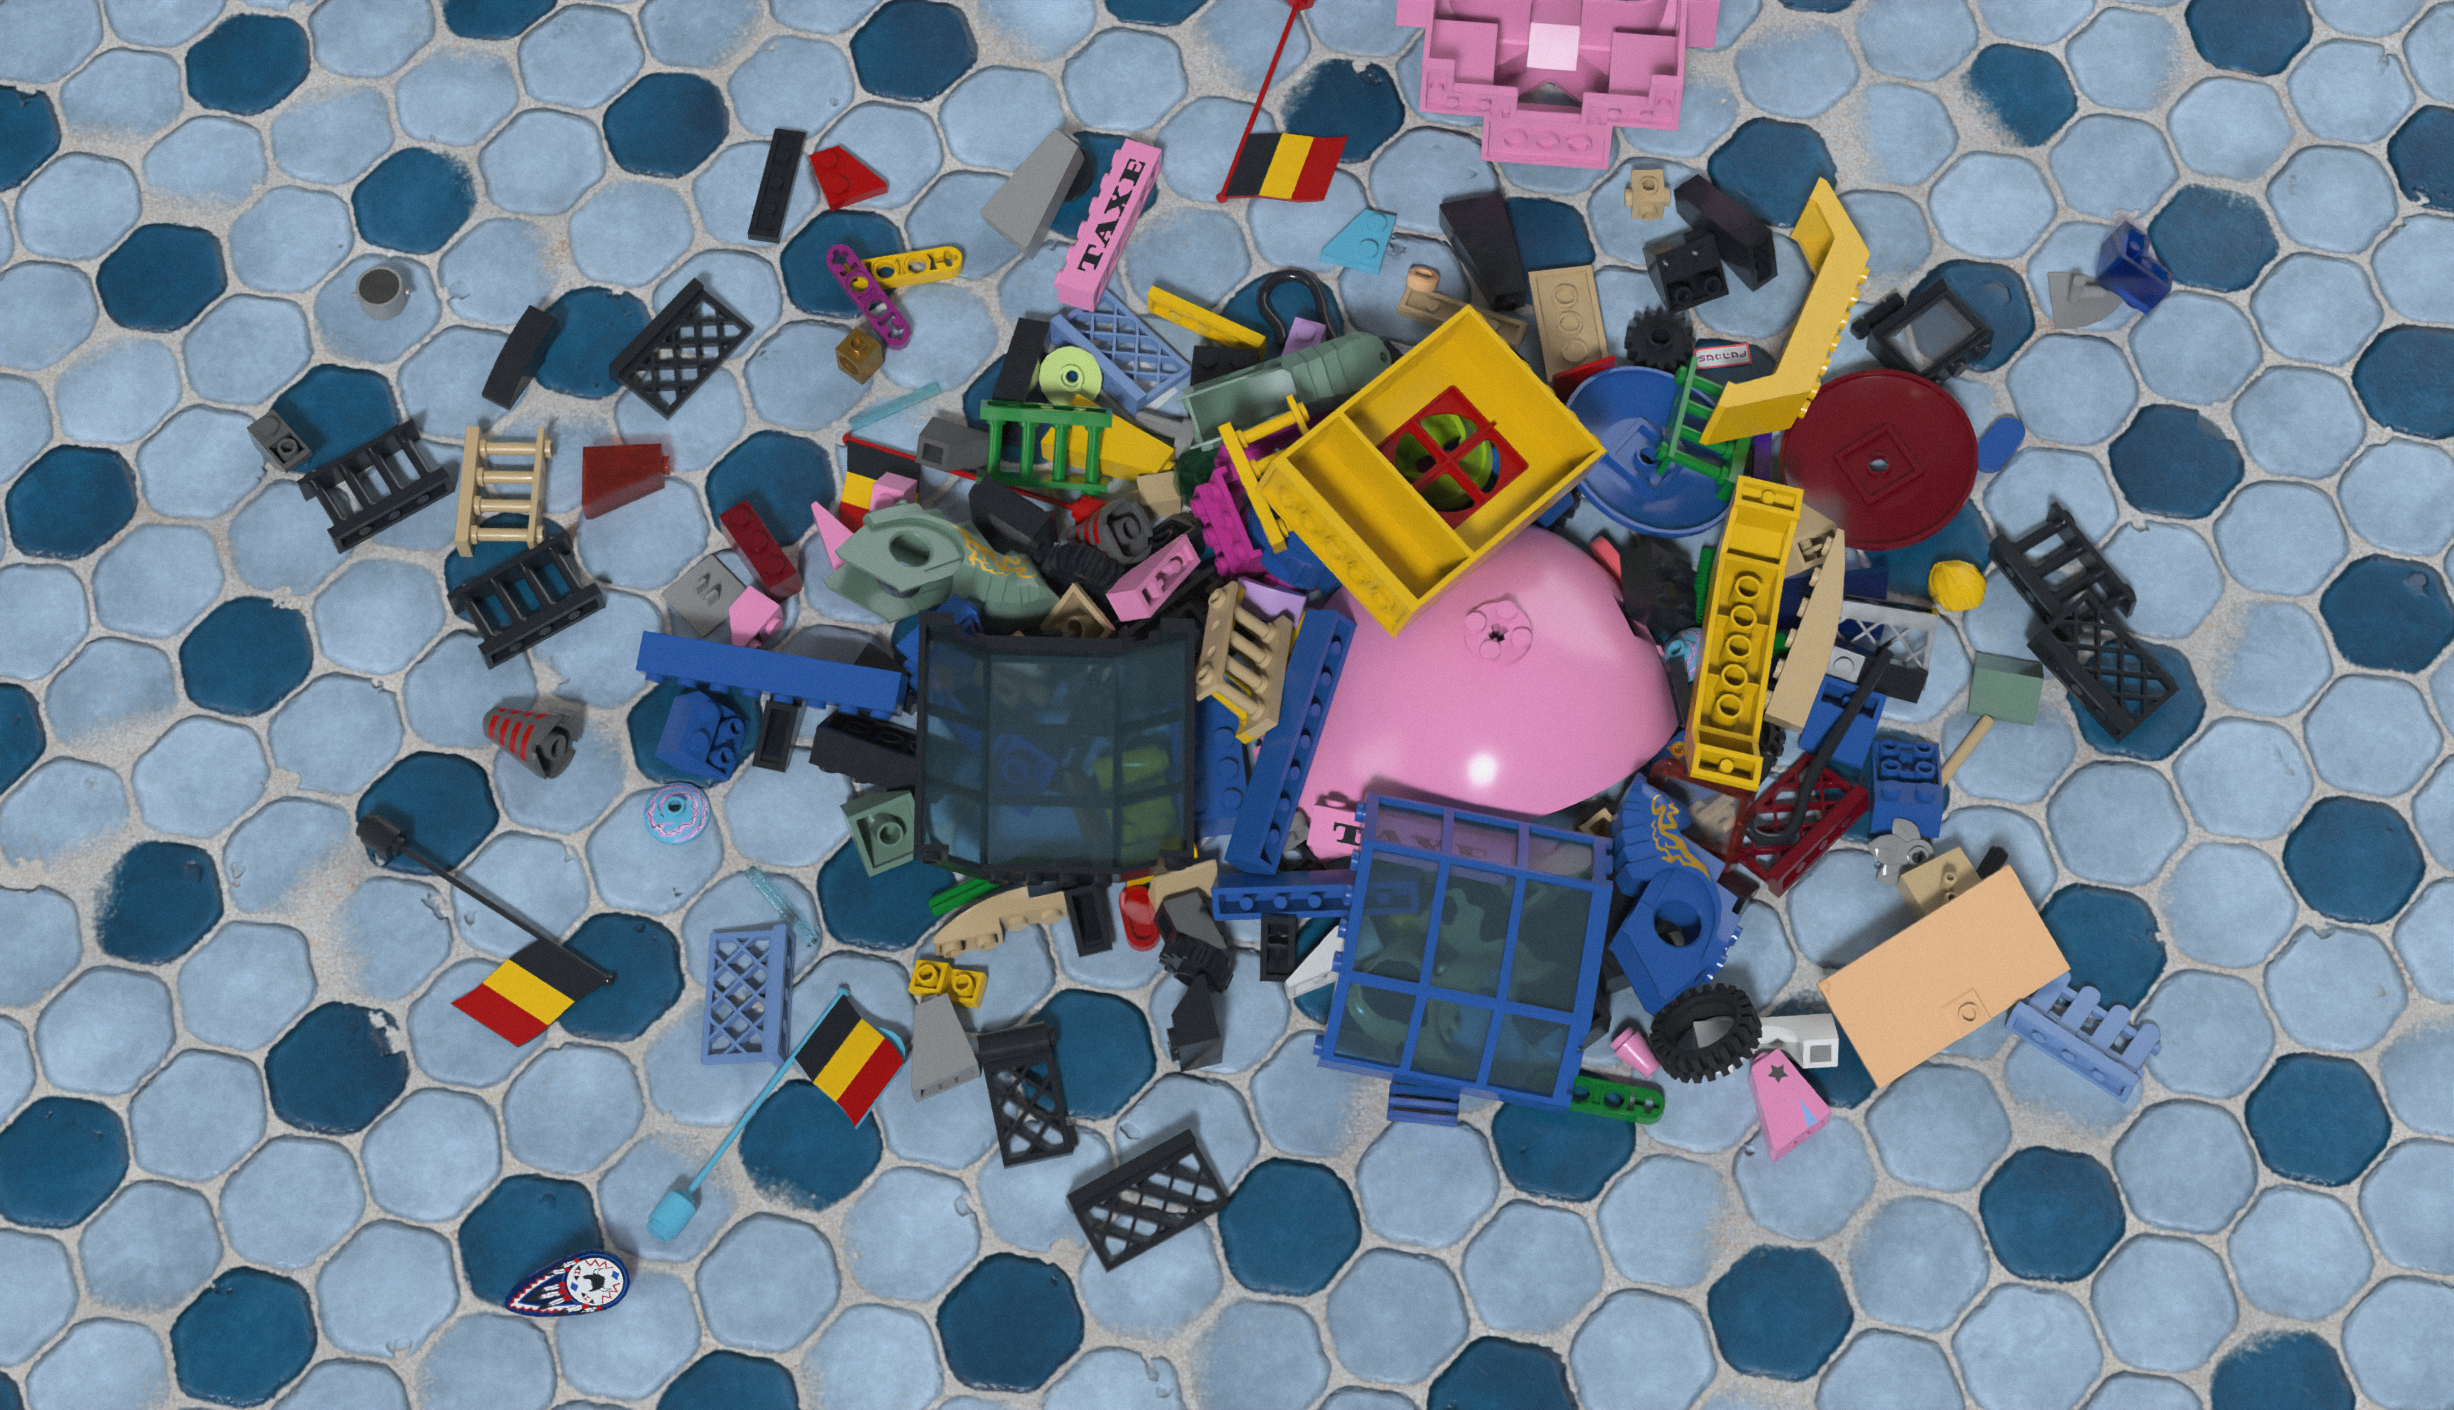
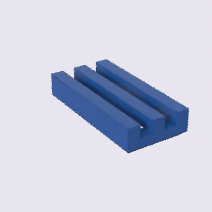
M1390 1084L1387 1121L1456 1127L1459 1094L1422 1086ZM1396 1096L1415 1097V1098H1426V1099H1436V1100H1446V1101H1452V1102H1440V1101H1430V1100H1420V1099L1399 1098V1097H1396ZM1395 1106L1420 1110L1450 1111L1451 1113L1449 1116L1397 1111Z

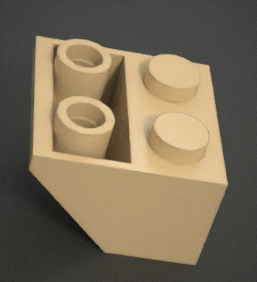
M1802 503L1800 519L1797 523L1786 563L1784 579L1824 564L1826 556L1821 555L1826 539L1828 536L1834 538L1837 532V526L1833 521Z

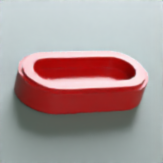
M1141 885L1126 887L1120 893L1119 909L1128 944L1134 950L1145 952L1157 946L1160 941V933L1153 921L1156 912L1147 895L1148 889Z

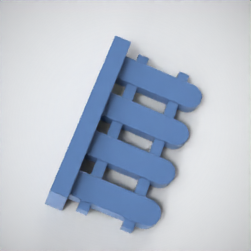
M2068 971L2038 989L2032 998L2027 996L2018 1002L2005 1025L2006 1029L2122 1103L2127 1101L2137 1082L2144 1075L2145 1070L2140 1067L2148 1055L2151 1053L2157 1056L2163 1047L2157 1043L2161 1034L2156 1026L2145 1024L2137 1031L2127 1024L2131 1015L2126 1007L2115 1005L2109 1012L2099 1007L2098 1003L2101 995L2096 988L2086 986L2079 993L2069 988L2068 984L2071 980V975ZM2060 996L2071 1003L2062 1017L2050 1011ZM2090 1015L2101 1022L2092 1036L2080 1030ZM2120 1034L2131 1041L2122 1055L2110 1049Z

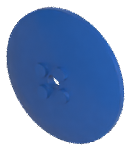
M1621 366L1603 370L1582 382L1572 393L1565 405L1567 409L1572 410L1577 415L1581 424L1590 433L1599 438L1602 446L1607 450L1587 477L1577 485L1580 492L1608 518L1628 529L1649 536L1661 538L1690 537L1710 530L1719 524L1727 515L1731 498L1728 502L1715 498L1718 484L1714 482L1715 479L1674 462L1669 464L1662 475L1655 473L1658 459H1655V453L1659 443L1664 440L1677 384L1673 383L1675 375L1641 366ZM1691 387L1690 400L1712 409L1715 408L1716 404L1707 395ZM1685 412L1683 419L1684 425L1701 432L1704 431L1708 422ZM1679 437L1677 450L1718 467L1723 465L1724 459L1720 457V453ZM1640 455L1648 456L1653 464L1643 462Z

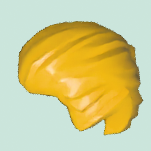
M1960 560L1943 561L1934 564L1932 570L1929 571L1927 590L1932 600L1936 604H1941L1946 612H1959L1976 609L1983 603L1987 583L1974 564Z

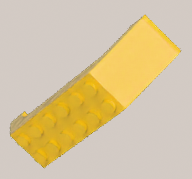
M1819 177L1790 238L1798 241L1815 275L1772 374L1739 384L1727 382L1700 437L1699 442L1704 445L1790 429L1797 417L1804 418L1811 403L1807 398L1813 400L1819 390L1821 378L1818 375L1823 377L1831 362V355L1827 353H1834L1841 339V332L1837 330H1844L1851 315L1850 309L1847 307H1854L1861 292L1857 284L1861 286L1864 284L1871 269L1865 266L1870 256L1869 250L1828 181Z
M1738 475L1711 569L1683 743L1689 777L1755 792L1759 789L1763 757L1760 756L1759 750L1760 731L1785 568L1797 523L1800 519L1803 489Z

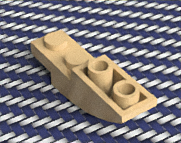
M1024 886L990 897L972 906L954 918L933 937L936 958H955L962 955L963 952L975 949L988 951L994 949L999 944H1003L1002 931L1004 930L1012 932L1021 931L1027 928L1028 925L1041 922L1043 924H1053L1064 917H1068L1064 892L1061 891L1030 898L1028 888Z

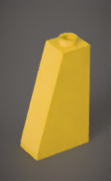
M1078 393L1069 404L1100 407ZM1112 413V428L1105 427V430L1101 432L1099 474L1137 483V476L1176 471L1177 464L1175 462L1174 448ZM1072 425V429H1068L1066 465L1086 470L1088 431L1085 430V426ZM1053 427L1050 428L1041 440L1042 457L1049 461H1053L1055 428Z

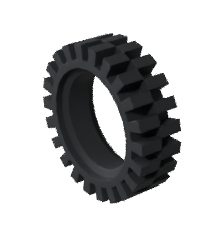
M1717 983L1714 991L1710 984L1703 985L1701 993H1698L1696 987L1689 989L1690 997L1684 998L1681 993L1676 997L1678 1004L1673 1005L1669 1003L1664 1007L1667 1014L1658 1012L1655 1018L1658 1023H1652L1650 1028L1652 1033L1649 1034V1039L1661 1066L1667 1074L1669 1073L1671 1078L1677 1080L1679 1077L1681 1082L1688 1083L1692 1078L1694 1084L1702 1083L1703 1076L1706 1075L1709 1082L1716 1080V1072L1721 1071L1723 1077L1729 1075L1730 1072L1727 1067L1733 1065L1736 1069L1740 1068L1743 1065L1740 1058L1743 1057L1749 1060L1753 1055L1750 1048H1758L1760 1044L1758 1038H1762L1763 1033L1761 1030L1762 1024L1749 997L1746 996L1742 989L1737 990L1734 985L1730 984L1726 989L1724 983ZM1720 1016L1734 1019L1730 1030L1722 1038L1709 1046L1694 1050L1678 1048L1679 1040L1693 1027V1022Z

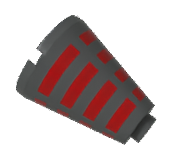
M1122 497L1111 501L1067 532L1062 540H1075L1078 543L1085 542L1088 546H1096L1097 550L1106 552L1107 556L1117 560V564H1133L1144 560L1149 555L1152 544L1148 545V538L1153 536L1150 520L1144 509L1136 501L1128 502L1126 501L1128 498Z
M496 706L485 714L482 721L483 732L488 739L536 776L547 780L546 777L554 779L562 774L575 754V750L570 748L572 741L578 742V726L572 717L565 714Z

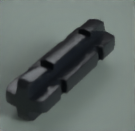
M1897 292L1891 293L1885 298L1886 302L1881 301L1865 313L1863 319L1859 318L1851 324V334L1857 340H1863L1869 335V331L1904 306V298Z

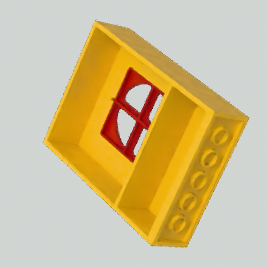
M1467 304L1273 459L1255 487V490L1394 639L1583 481L1607 450L1602 446L1599 438L1590 433L1581 424L1577 415L1572 410L1567 409L1556 397L1553 389L1544 384L1534 374L1531 366L1518 357L1510 348L1507 340L1498 335L1487 324L1485 317L1480 312L1475 311L1470 304ZM1451 414L1471 420L1476 424L1477 431L1453 451L1447 452L1427 433L1420 422L1422 419L1430 416ZM1405 433L1413 435L1436 461V464L1412 484L1399 473L1394 463L1397 445ZM1485 440H1489L1495 445L1500 461L1497 482L1489 493L1483 492L1459 466V461ZM1448 474L1472 498L1474 506L1458 512L1435 511L1420 493L1439 477Z

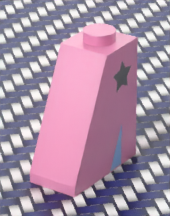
M1779 1048L1770 1054L1763 1052L1757 1056L1751 1063L1752 1067L1748 1078L1768 1155L1773 1163L1826 1126L1832 1113L1831 1109Z

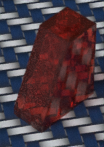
M661 443L583 447L581 504L586 520L595 519L665 488V475L671 474V461L669 455L664 456Z

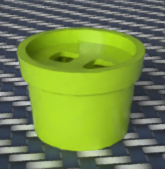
M1451 414L1430 416L1422 419L1420 422L1421 426L1443 450L1448 443L1455 439H1460V445L1477 431L1476 424L1471 420ZM1405 433L1400 438L1395 451V468L1412 484L1425 474L1419 473L1416 468L1417 462L1427 456H1431V454L1413 435ZM1489 440L1483 441L1459 461L1460 468L1482 490L1489 479L1493 465V453ZM1448 474L1439 477L1420 493L1435 510L1456 508L1472 500Z

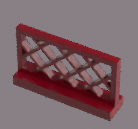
M1808 753L1749 809L1751 812L1749 817L1752 823L1758 814L1773 813L1774 825L1756 826L1759 830L1766 833H1775L1787 825H1778L1777 813L1793 812L1795 803L1776 804V797L1781 792L1796 791L1797 796L1802 783L1799 782L1798 775L1807 766L1810 767L1814 760ZM1825 767L1813 789H1820L1821 801L1809 802L1808 811L1821 810L1822 818L1815 823H1803L1799 831V840L1794 845L1755 847V842L1751 841V848H1736L1730 842L1736 836L1746 835L1743 832L1737 833L1731 828L1716 841L1717 847L1767 883L1768 891L1780 898L1869 810V791L1859 784L1853 787ZM1838 788L1845 793L1840 800H1824V789ZM1776 854L1777 862L1768 871L1756 863L1757 855Z

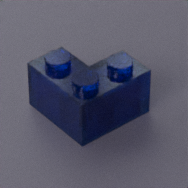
M2125 220L2101 244L2095 280L2106 291H2112L2124 299L2128 306L2138 309L2147 315L2171 291L2174 272L2148 255L2151 237Z

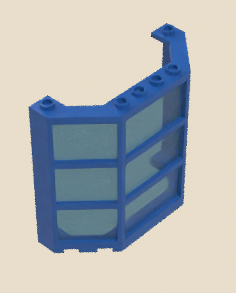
M1368 791L1364 802H1357L1354 821L1360 822L1358 832L1361 834L1359 850L1353 849L1349 870L1355 871L1353 884L1347 883L1343 903L1349 904L1347 917L1341 916L1337 937L1343 938L1341 951L1335 950L1331 971L1337 972L1328 1019L1323 1034H1316L1313 1047V1055L1319 1056L1317 1066L1565 1114L1571 1105L1574 1079L1578 1077L1584 1051L1577 1050L1578 1045H1584L1585 1037L1589 1035L1613 891V881L1606 880L1608 875H1612L1613 856H1610L1613 839Z

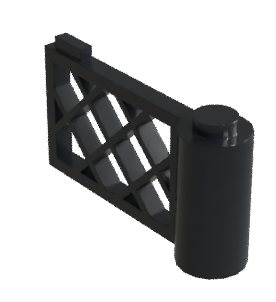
M1045 1021L976 1035L1004 1169L1073 1155L1072 1147H1077L1078 1141L1074 1124L1067 1126L1051 1053V1048L1057 1047L1053 1026L1046 1027ZM1047 1064L1049 1075L1042 1086L1025 1077L1032 1066ZM1023 1069L1021 1073H1018L1015 1070ZM1007 1072L1017 1079L1006 1094L994 1086L992 1075ZM1021 1082L1038 1091L1028 1107L1012 1098ZM1050 1083L1053 1094L1046 1090ZM996 1094H997L998 1096H1000L1001 1098H1003V1100H1002V1102L999 1104V1106H998ZM1042 1095L1054 1101L1056 1106L1048 1120L1032 1110ZM1008 1102L1024 1111L1014 1127L1003 1121L1000 1116L1001 1111ZM1028 1115L1044 1124L1035 1140L1019 1131ZM1057 1115L1060 1127L1053 1123ZM1003 1128L1010 1131L1006 1139ZM1051 1128L1062 1135L1064 1147L1049 1150L1039 1142L1047 1130ZM1015 1135L1031 1145L1025 1155L1009 1158L1007 1146ZM1035 1148H1037L1038 1150L1042 1151V1152H1038V1153H1033V1151L1035 1150Z

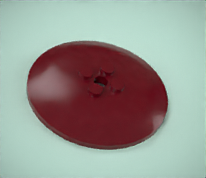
M1871 369L1838 377L1821 386L1813 400L1807 398L1811 403L1804 418L1797 417L1792 427L1785 429L1779 453L1782 485L1803 489L1802 503L1833 521L1837 529L1844 530L1845 547L1865 551H1889L1909 547L1934 536L1951 523L1961 512L1973 491L1977 478V439L1965 411L1944 389L1912 373L1891 369ZM1876 460H1883L1888 464V467L1882 472H1875L1871 470L1870 465Z

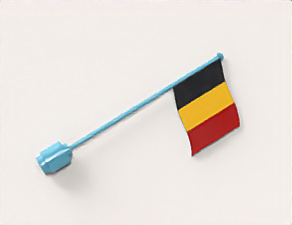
M840 987L836 990L838 993L689 1188L686 1191L678 1189L677 1192L668 1190L648 1216L649 1222L645 1227L655 1238L663 1243H669L672 1238L676 1239L697 1212L693 1206L695 1200L691 1195L795 1060L812 1083L843 1109L852 1121L855 1129L863 1122L905 1064L891 1042L860 1017L847 1000L849 992L846 988Z

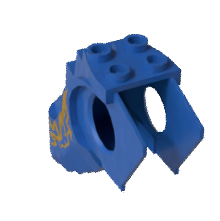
M1638 772L1619 802L1609 828L1610 838L1613 839L1611 851L1614 858L1613 866L1618 873L1615 881L1622 894L1637 899L1608 950L1615 955L1644 1010L1654 1016L1690 986L1697 988L1701 982L1708 985L1715 973L1718 974L1728 957L1725 954L1730 946L1735 944L1743 928L1738 926L1741 917L1731 911L1738 897L1717 883L1726 863L1683 836L1684 830L1693 822L1686 804L1647 784V777ZM1667 920L1678 926L1684 935V946H1674L1665 942L1656 931L1654 922Z

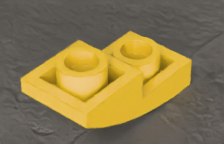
M917 959L908 991L923 998L931 995L941 996L947 993L952 1005L980 1009L988 977L984 972L952 969L949 963Z

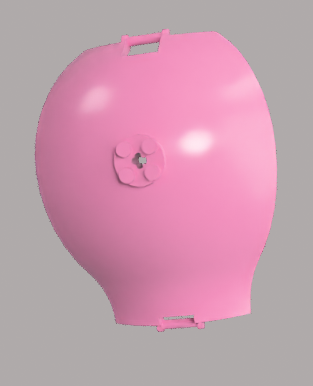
M1533 524L1526 527L1394 639L1349 590L1342 585L1328 600L1322 610H1337L1356 623L1357 626L1296 812L1302 813L1305 816L1310 827L1314 804L1325 805L1326 799L1345 802V809L1356 811L1357 802H1364L1368 791L1523 822L1543 817L1581 802L1613 786L1641 768L1668 743L1674 734L1678 722L1665 670L1660 660L1665 653L1661 645L1656 644L1646 625H1642L1627 617L1637 635L1634 636L1624 617L1623 590L1602 565L1569 540ZM1265 734L1262 735V736H1260V738H1261V740H1262V743H1263ZM1262 744L1252 750L1256 760ZM1379 810L1378 816L1390 818L1391 812ZM1411 817V823L1423 825L1424 819ZM1453 825L1454 832H1456L1458 825ZM1476 829L1478 830L1477 835L1489 833V831ZM1309 846L1311 854L1322 865L1352 855Z

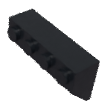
M838 708L817 726L809 759L810 764L819 766V769L826 773H840L849 776L856 783H870L879 786L884 792L910 790L915 802V731L860 713L858 715L843 714L838 712ZM925 735L924 775L950 783L963 753V748ZM924 788V805H934L944 794Z

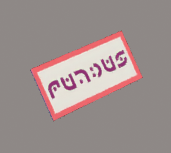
M1748 343L1694 349V356L1698 357L1696 370L1752 364Z

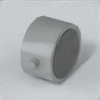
M376 266L364 271L356 281V292H352V298H358L361 310L365 315L379 321L390 320L400 315L407 305V295H411V290L405 289L399 273L386 266Z

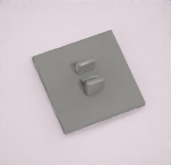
M711 554L662 592L661 596L704 639L729 619L730 606L746 588Z

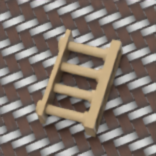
M466 426L455 531V544L460 557H473L474 544H479L480 541L527 542L529 550H532L545 540L546 532L545 526L542 525L547 462L548 459L553 458L554 453L553 440L548 439L545 427H538L536 442H488V439L483 438L479 426ZM488 455H535L534 471H486L485 467H482L483 458H488ZM485 484H532L531 500L483 499L482 496H479L480 487H485ZM483 512L530 513L528 528H480L479 525H476L477 516H482Z
M1232 581L1226 586L1216 589L1208 600L1209 609L1199 670L1195 679V699L1200 701L1216 691L1246 712L1245 733L1255 739L1278 725L1293 622L1284 615L1271 623L1265 624L1235 603L1238 583ZM1233 618L1258 635V646L1231 628ZM1229 644L1254 660V672L1227 654ZM1225 669L1250 686V698L1223 680Z

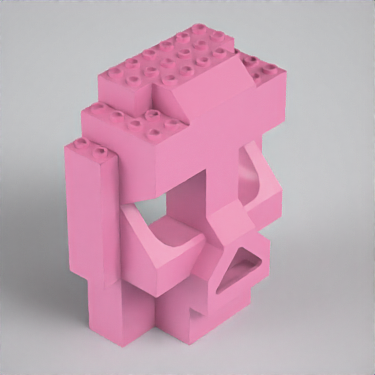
M1397 0L1396 26L1425 28L1419 112L1484 117L1480 161L1608 170L1613 126L1678 131L1684 82L1685 47L1714 49L1720 0ZM1551 82L1581 107L1520 103L1517 101L1542 85Z

